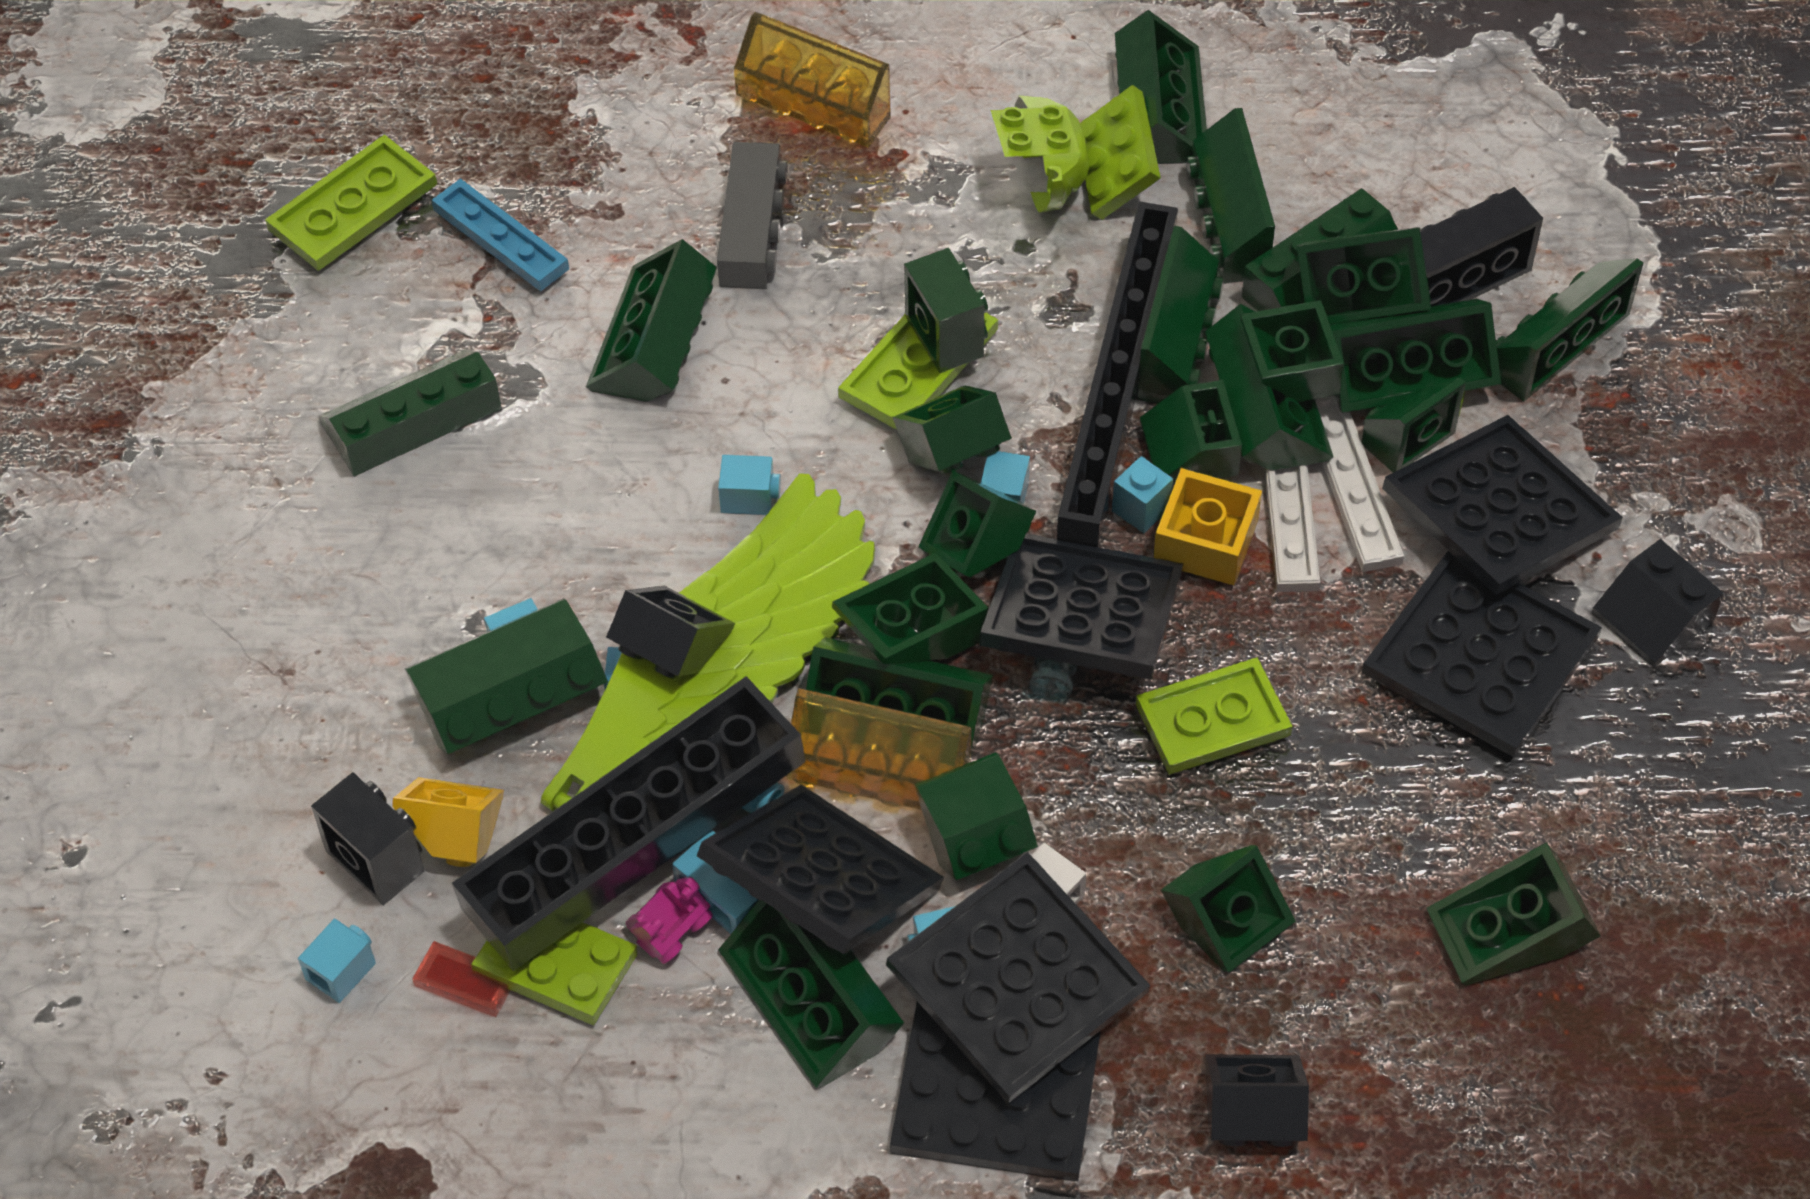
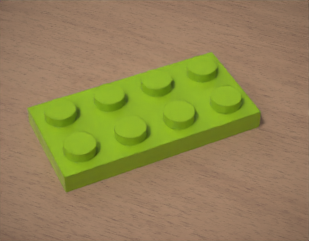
M384 134L266 218L267 229L317 271H320L437 185L436 175Z
M984 313V323L988 332V337L984 339V345L998 330V319L988 313ZM904 314L838 387V398L896 429L892 417L939 397L968 363L939 373Z

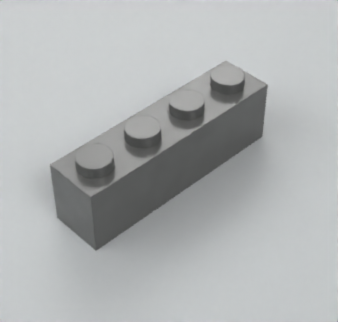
M733 142L717 256L719 287L767 289L768 274L776 272L777 251L772 249V243H779L780 219L775 218L776 213H783L784 190L779 189L780 183H787L788 173L787 160H781L780 144Z

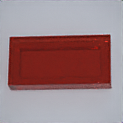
M433 941L412 978L416 987L497 1017L511 991L507 984L472 970L471 964L475 956Z

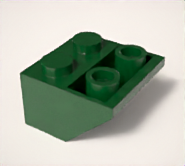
M1223 380L1182 386L1140 417V426L1150 462L1172 477L1173 485H1175L1181 468L1215 478L1239 475L1242 442Z

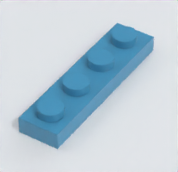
M461 178L431 200L433 210L540 292L569 270L568 259Z

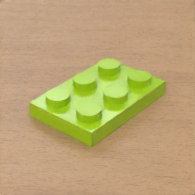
M1131 85L1080 123L1089 159V171L1085 182L1091 213L1101 220L1161 179L1143 92L1134 85Z
M1258 657L1136 695V707L1169 775L1291 736L1293 726Z
M582 922L515 971H512L488 941L485 942L473 960L471 967L472 973L476 976L594 1026L637 957L638 951L636 944Z

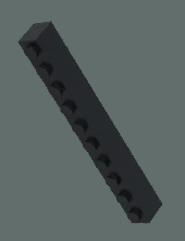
M1141 201L1138 203L1058 514V540L1100 547L1112 499L1114 481L1117 478L1138 393L1141 346L1173 227L1177 226V207Z

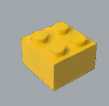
M1181 468L1156 531L1154 558L1183 563L1182 571L1235 586L1259 520L1262 490Z

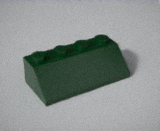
M1147 10L1114 33L1119 94L1131 85H1134L1143 92L1157 163H1186V157L1192 156L1193 140L1207 130L1199 46L1150 10Z
M1234 108L1193 140L1192 156L1186 157L1188 179L1195 180L1196 184L1193 190L1196 209H1202L1204 214L1201 217L1204 239L1210 238L1212 245L1209 246V252L1219 260L1218 271L1220 277L1224 278V284L1243 282L1245 266L1273 248L1275 223L1242 108Z
M1359 189L1247 264L1244 270L1241 297L1257 311L1305 303L1297 246L1308 241L1398 230L1390 211L1364 189Z
M1180 226L1173 227L1140 353L1137 400L1157 404L1180 387L1199 383L1201 370L1195 369L1197 362H1205L1208 340L1203 337L1205 331L1214 325L1216 308L1211 307L1212 301L1220 302L1224 285V278L1217 277L1219 260Z
M683 239L633 265L586 388L592 392L648 402L662 394H669L679 381L678 372L682 361L690 351L691 345L689 342L693 331L702 319L700 312L705 299L712 292V280L717 266Z
M1638 258L1598 262L1587 272L1581 271L1571 281L1569 287L1563 292L1552 294L1545 302L1543 308L1537 313L1526 315L1520 321L1516 330L1510 335L1499 337L1496 340L1501 377L1500 385L1523 402L1526 401L1629 316L1644 262Z
M1471 299L1432 306L1430 310L1330 324L1344 362L1340 394L1334 395L1339 410L1342 413L1383 406L1395 398L1458 377L1466 382L1464 391L1501 384L1492 304L1490 302Z
M1240 303L1207 329L1205 334L1210 347L1209 356L1215 363L1219 380L1224 381L1242 442L1241 456L1247 462H1254L1270 471L1328 462L1334 456L1316 400L1299 402L1262 384L1240 321L1241 314L1255 311Z
M463 350L318 415V418L355 477L497 412L502 407L496 378L479 352Z
M565 598L404 668L437 746L447 754L608 682L590 638Z
M825 637L813 646L798 730L960 767L971 762L985 718L993 675L929 660L883 664L867 646Z
M762 900L757 901L718 949L816 1088L826 1086L876 1056L904 1024V1021L851 950L842 954L838 950L826 946L820 938L802 926L790 922L784 914Z

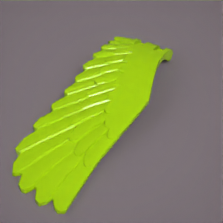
M799 473L769 513L747 537L720 562L679 592L685 597L734 622L735 625L732 632L698 673L679 676L678 679L669 678L658 673L654 669L655 664L645 658L635 659L621 653L609 683L582 737L562 768L544 790L540 803L552 811L556 810L572 799V797L567 795L572 782L582 786L577 792L579 794L745 676L773 703L778 694L777 687L795 680L805 668L803 658L812 654L813 646L825 637L834 639L839 634L837 623L843 619L832 608V602L869 584L864 578L874 564L876 548L873 541H862L865 530V519L862 512L854 510L844 517L839 515L841 496L836 489H827L818 497L816 496L815 482L810 474Z

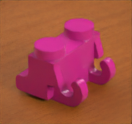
M692 877L677 879L675 883L671 881L661 884L656 890V894L625 922L628 930L638 939L636 943L652 958L657 957L662 964L667 963L680 952L683 945L679 942V939L688 929L696 932L713 916V913L708 909L711 905L699 893L700 885Z

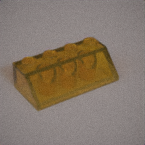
M758 12L752 14L734 66L736 95L743 97L747 101L773 109L779 114L788 115L808 123L814 128L823 129L838 135L849 142H855L869 148L891 118L890 65Z
M800 688L797 690L791 724L801 734L806 762L788 774L787 779L793 780L799 785L802 784L805 787L820 786L837 790L840 794L848 797L863 796L879 800L883 804L892 807L902 805L922 810L914 784L971 762V727Z

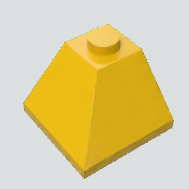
M418 777L393 797L392 807L395 811L398 808L403 809L412 818L416 825L414 835L432 857L444 858L446 863L452 866L468 867L473 865V863H477L488 852L502 804L504 790Z

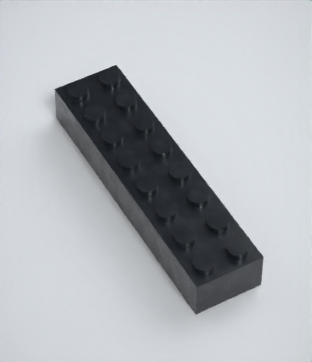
M745 676L453 881L452 886L462 911L512 971H515L804 764L806 761L801 734L751 680Z

